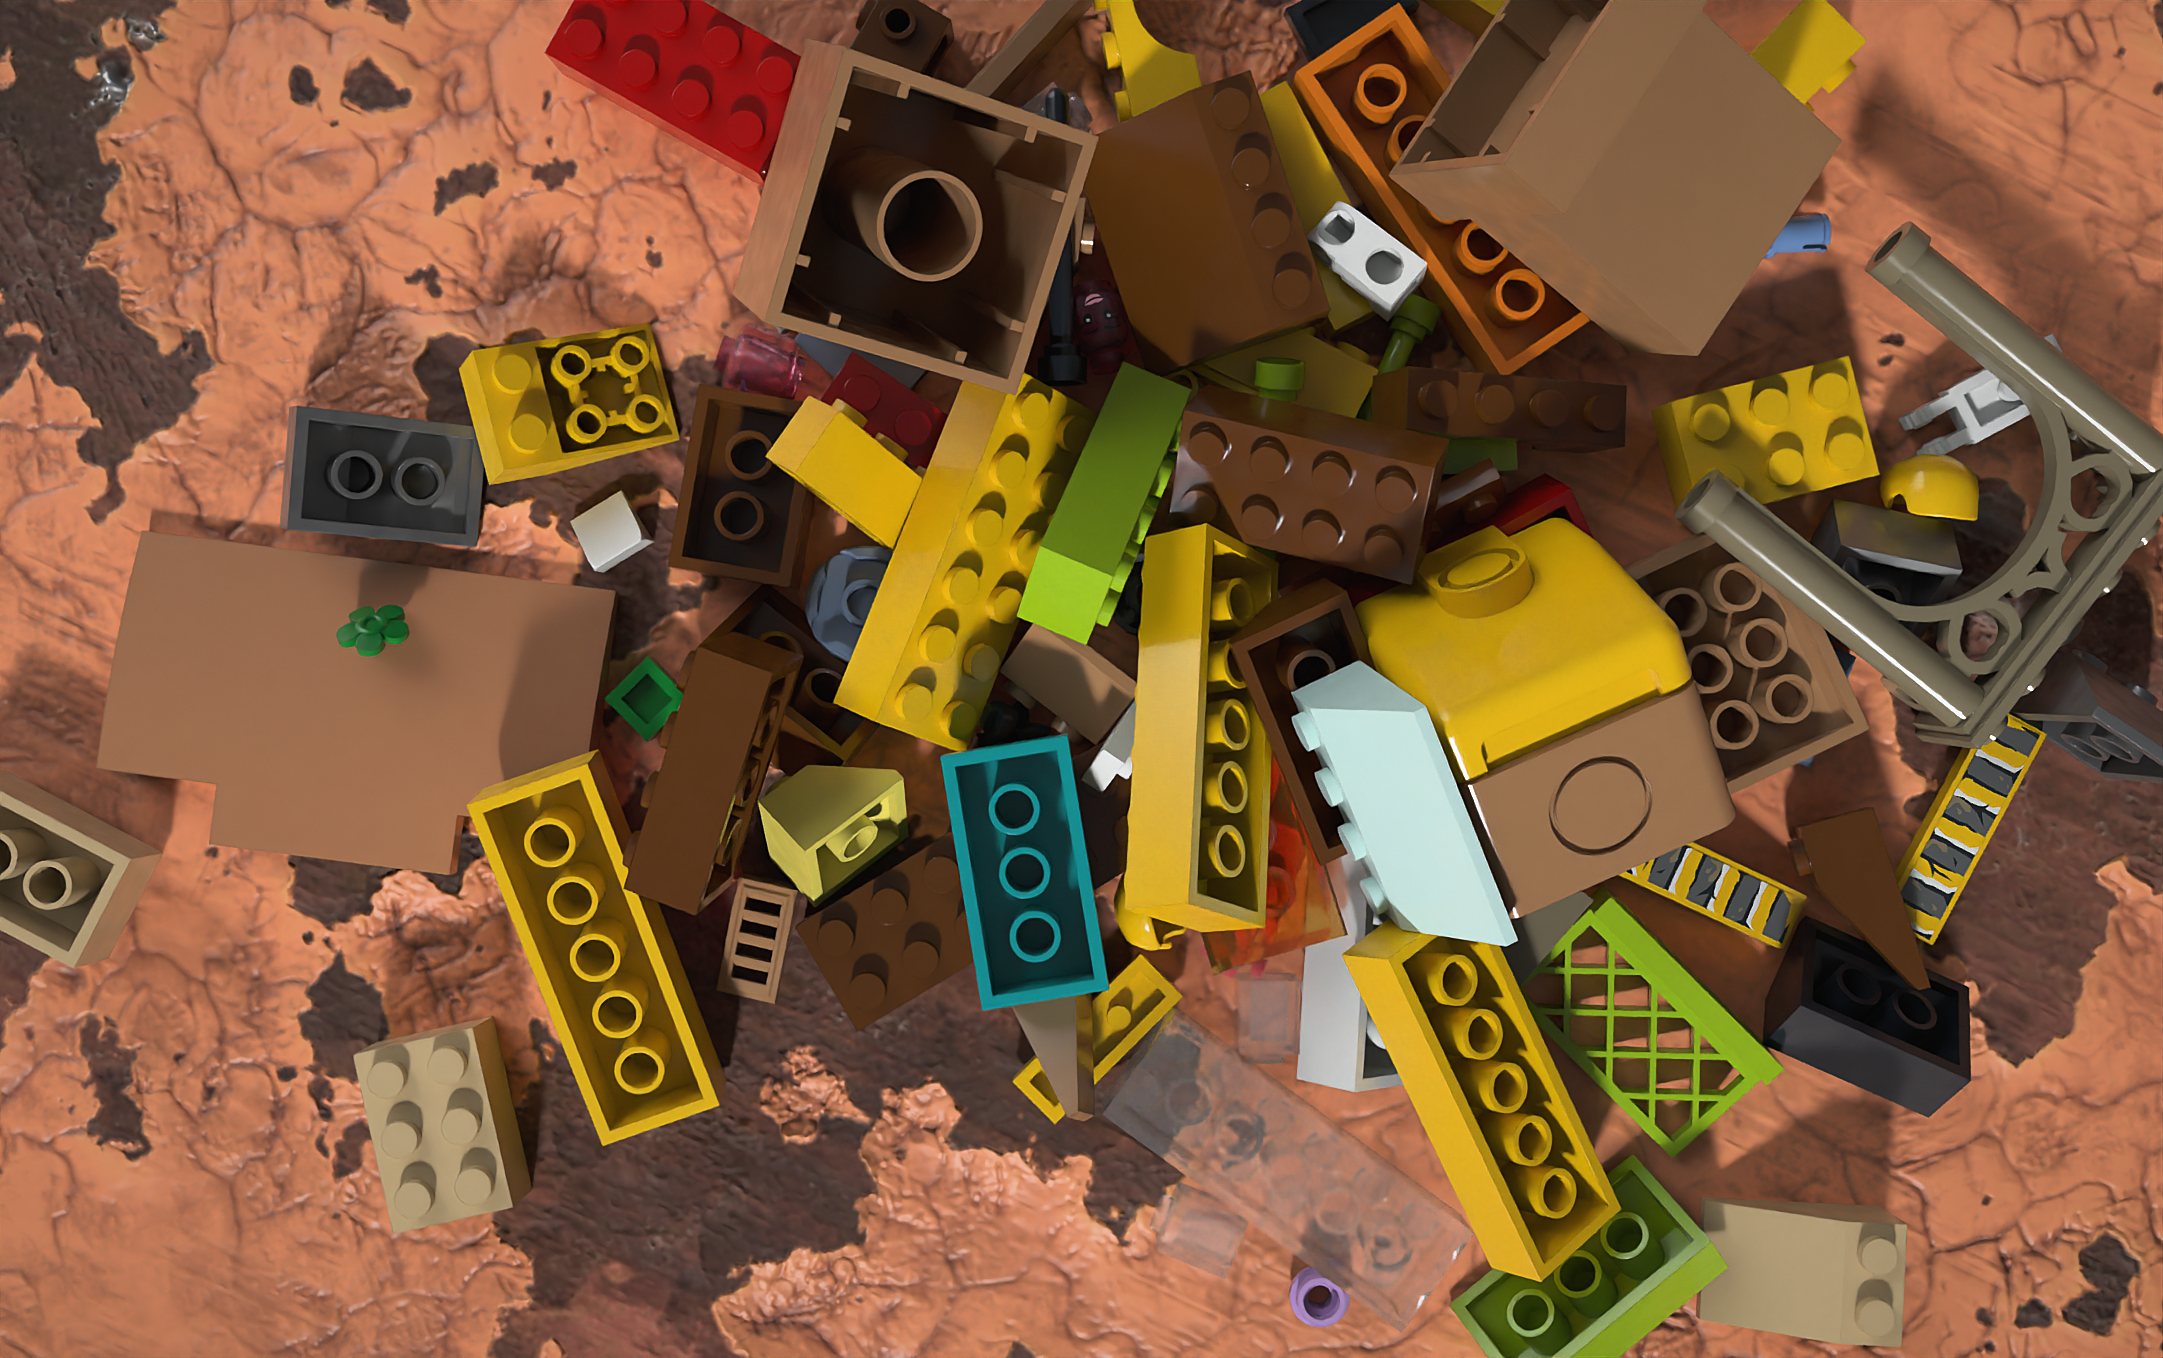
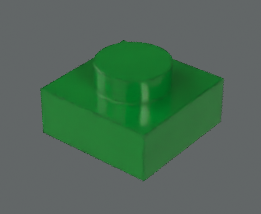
M647 656L605 700L648 742L652 741L662 731L672 711L678 712L683 693L676 688L678 682L653 657Z

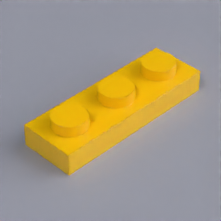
M1141 951L1109 981V990L1100 991L1092 998L1094 1085L1183 997L1182 992ZM1034 1055L1013 1076L1012 1082L1056 1124L1065 1115V1112L1037 1056Z

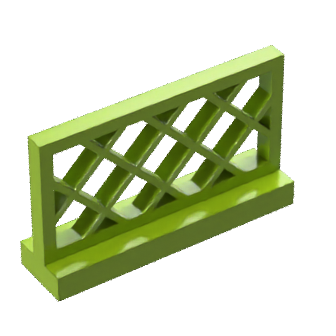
M1603 884L1590 896L1594 901L1519 988L1535 1023L1653 1140L1674 1158L1759 1081L1762 1080L1768 1085L1785 1068L1769 1047L1762 1045V1040ZM1591 925L1606 940V964L1571 963L1572 942ZM1615 950L1629 964H1615ZM1563 951V963H1550ZM1538 973L1563 974L1562 1004L1535 1003L1522 988ZM1571 974L1606 975L1605 1005L1571 1004ZM1615 975H1641L1649 983L1648 1006L1614 1005ZM1658 993L1671 1006H1658ZM1549 1015H1562V1028ZM1570 1015L1605 1016L1604 1046L1578 1045L1570 1037ZM1614 1016L1648 1017L1647 1047L1613 1046ZM1657 1017L1684 1018L1691 1025V1048L1657 1047ZM1701 1035L1714 1048H1701ZM1591 1057H1604V1070ZM1613 1058H1647V1088L1620 1087L1613 1080ZM1691 1059L1690 1089L1656 1088V1060ZM1700 1060H1727L1740 1073L1723 1090L1700 1089ZM1633 1099H1645L1646 1112ZM1656 1100L1690 1101L1689 1120L1670 1136L1655 1121ZM1699 1101H1709L1699 1110Z

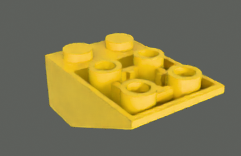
M650 323L472 350L459 368L489 485L548 475L680 439Z

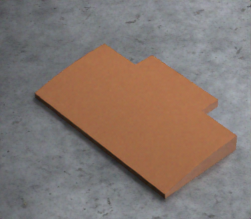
M142 530L127 588L113 656L96 769L216 784L209 845L444 875L455 874L458 868L464 816L471 817L466 805L481 789L599 749L619 591ZM385 605H397L404 610L405 620L403 622L408 625L410 631L408 638L400 644L385 642L386 646L381 653L369 657L359 655L356 646L345 648L339 644L336 633L340 627L350 623L348 616L354 610L370 606L374 608L376 613L379 608Z

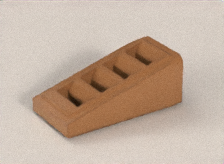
M749 873L739 876L717 991L773 1004L776 1003L802 894L794 884ZM752 898L782 905L780 915L751 909ZM747 921L776 927V937L745 931ZM744 943L773 950L771 960L741 954V944ZM736 965L767 972L766 984L734 977Z

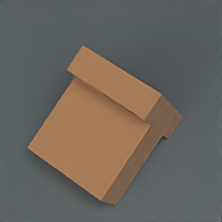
M1505 0L1388 176L1442 221L1471 219L1627 350L1632 352L1698 356L1842 140L1702 11L1708 0Z

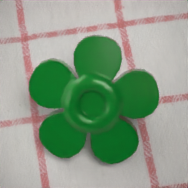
M385 605L375 613L373 607L364 606L349 614L350 623L340 627L336 636L342 647L356 646L359 655L369 657L381 653L386 646L385 642L389 644L404 642L408 638L410 631L408 625L403 622L405 620V613L401 607Z

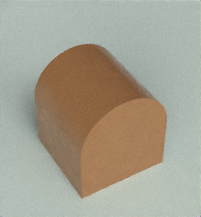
M806 39L733 295L765 323L1016 396L1099 136L844 46Z

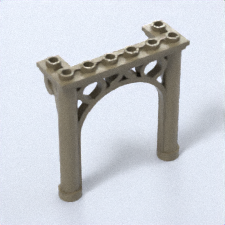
M1908 221L1898 227L1878 247L1869 259L1865 271L2017 394L2032 415L2040 435L2044 457L2042 493L2032 524L2013 555L1989 579L1961 596L1933 605L1910 606L1889 601L1871 592L1718 469L1709 472L1690 490L1679 505L1675 518L1695 534L1704 532L1883 675L1880 681L1888 691L1907 705L1920 711L1912 723L1919 728L1915 735L1922 741L1980 750L1983 745L1991 743L2004 731L2008 723L2006 715L2019 698L2032 692L2042 682L2046 675V668L2044 666L2057 649L2071 642L2079 634L2085 622L2082 617L2095 600L2106 595L2117 585L2123 574L2120 568L2132 552L2149 542L2159 530L2161 522L2158 519L2163 514V434L1929 245L1931 237L1913 222ZM2066 425L2072 430L2069 436ZM2090 469L2103 475L2094 487L2101 493L2096 499L2101 504L2097 507L2094 514L2089 518H2084L2078 515L2071 503V478ZM2060 526L2070 532H2089L2064 564L2062 544L2067 534L2058 531V527ZM2036 565L2038 572H2030ZM2033 588L2043 591L2021 621L2018 613L2010 603L1997 600L2003 595L2005 598H2018L2025 591ZM1985 610L1996 620L1998 626L1997 638L1994 644L1988 647L1984 656L1973 661L1967 658L1960 646L1965 615ZM1899 621H1939L1936 642L1939 654L1899 623ZM1971 674H1979L1974 681L1969 678Z

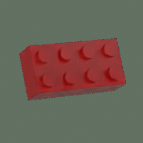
M574 0L544 52L563 75L764 187L801 56L702 0Z

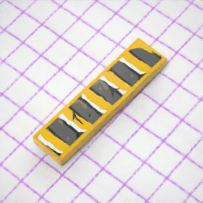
M2009 713L2006 715L2008 717L2006 728L1994 741L1983 745L1980 750L1962 747L1895 871L1914 936L1924 943L1933 945L2047 735Z
M1694 842L1618 874L1629 881L1780 950H1783L1807 898V895Z

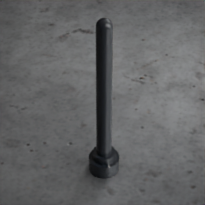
M1053 88L1045 97V118L1070 126L1069 95L1061 88ZM1072 223L1049 291L1050 344L1044 346V357L1038 358V381L1052 387L1087 384V357L1081 356V346L1074 344Z

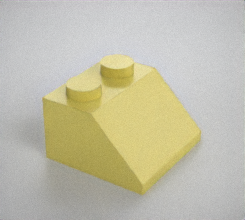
M807 765L793 776H784L775 781L767 789L764 797L758 801L770 859L814 907H817L909 836L904 778L896 770Z

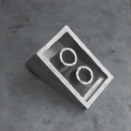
M305 406L289 407L280 528L477 547L484 463L474 427Z
M2075 649L2072 653H2054L2044 666L2046 668V675L2042 682L2032 692L2021 696L2009 711V714L2046 733V740L2104 778L2163 784V711L2155 707L2158 699L2137 685L2131 683L2120 684L2105 674L2108 669L2107 665L2087 652Z

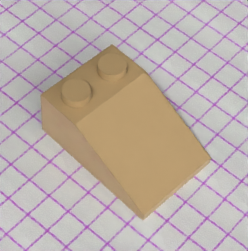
M1701 1197L1700 1229L1712 1241L1729 1268L1697 1293L1696 1317L1699 1320L1836 1344L1902 1347L1907 1224L1882 1207L1872 1205Z

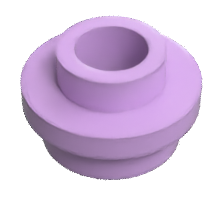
M1313 1265L1303 1269L1295 1276L1290 1286L1289 1299L1295 1315L1302 1322L1313 1327H1327L1338 1322L1344 1316L1349 1306L1350 1293L1345 1279L1338 1271L1325 1265ZM1318 1285L1327 1287L1329 1289V1296L1325 1301L1314 1303L1308 1299V1294L1313 1287Z

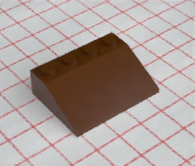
M1251 70L1189 90L1096 135L1099 136L1083 187L1146 371L1163 377L1323 323L1331 308Z

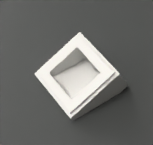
M622 490L570 521L594 571L604 573L654 542Z

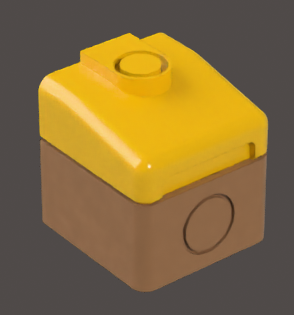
M1550 518L1509 537L1494 525L1486 527L1427 553L1411 584L1402 583L1360 602L1354 608L1377 672L1426 706L1510 919L1528 915L1723 829L1735 819L1736 811L1677 625L1597 541L1568 520Z

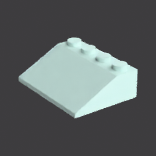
M1360 660L1292 692L1291 694L1299 711L1298 714L1291 717L1293 726L1305 749L1308 752L1315 749L1323 768L1315 772L1316 781L1328 804L1331 807L1338 804L1345 824L1337 828L1338 833L1353 861L1360 859L1367 878L1360 881V886L1373 912L1376 915L1385 912L1401 930L1508 946L1518 941L1426 706Z

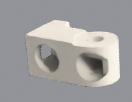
M1337 201L1307 236L1311 252L1315 258L1331 271L1339 274L1341 280L1369 301V307L1387 322L1424 280L1428 265L1426 261L1358 210L1344 202Z

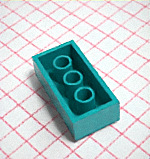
M1068 733L946 753L940 756L982 1011L1109 990L1108 973Z

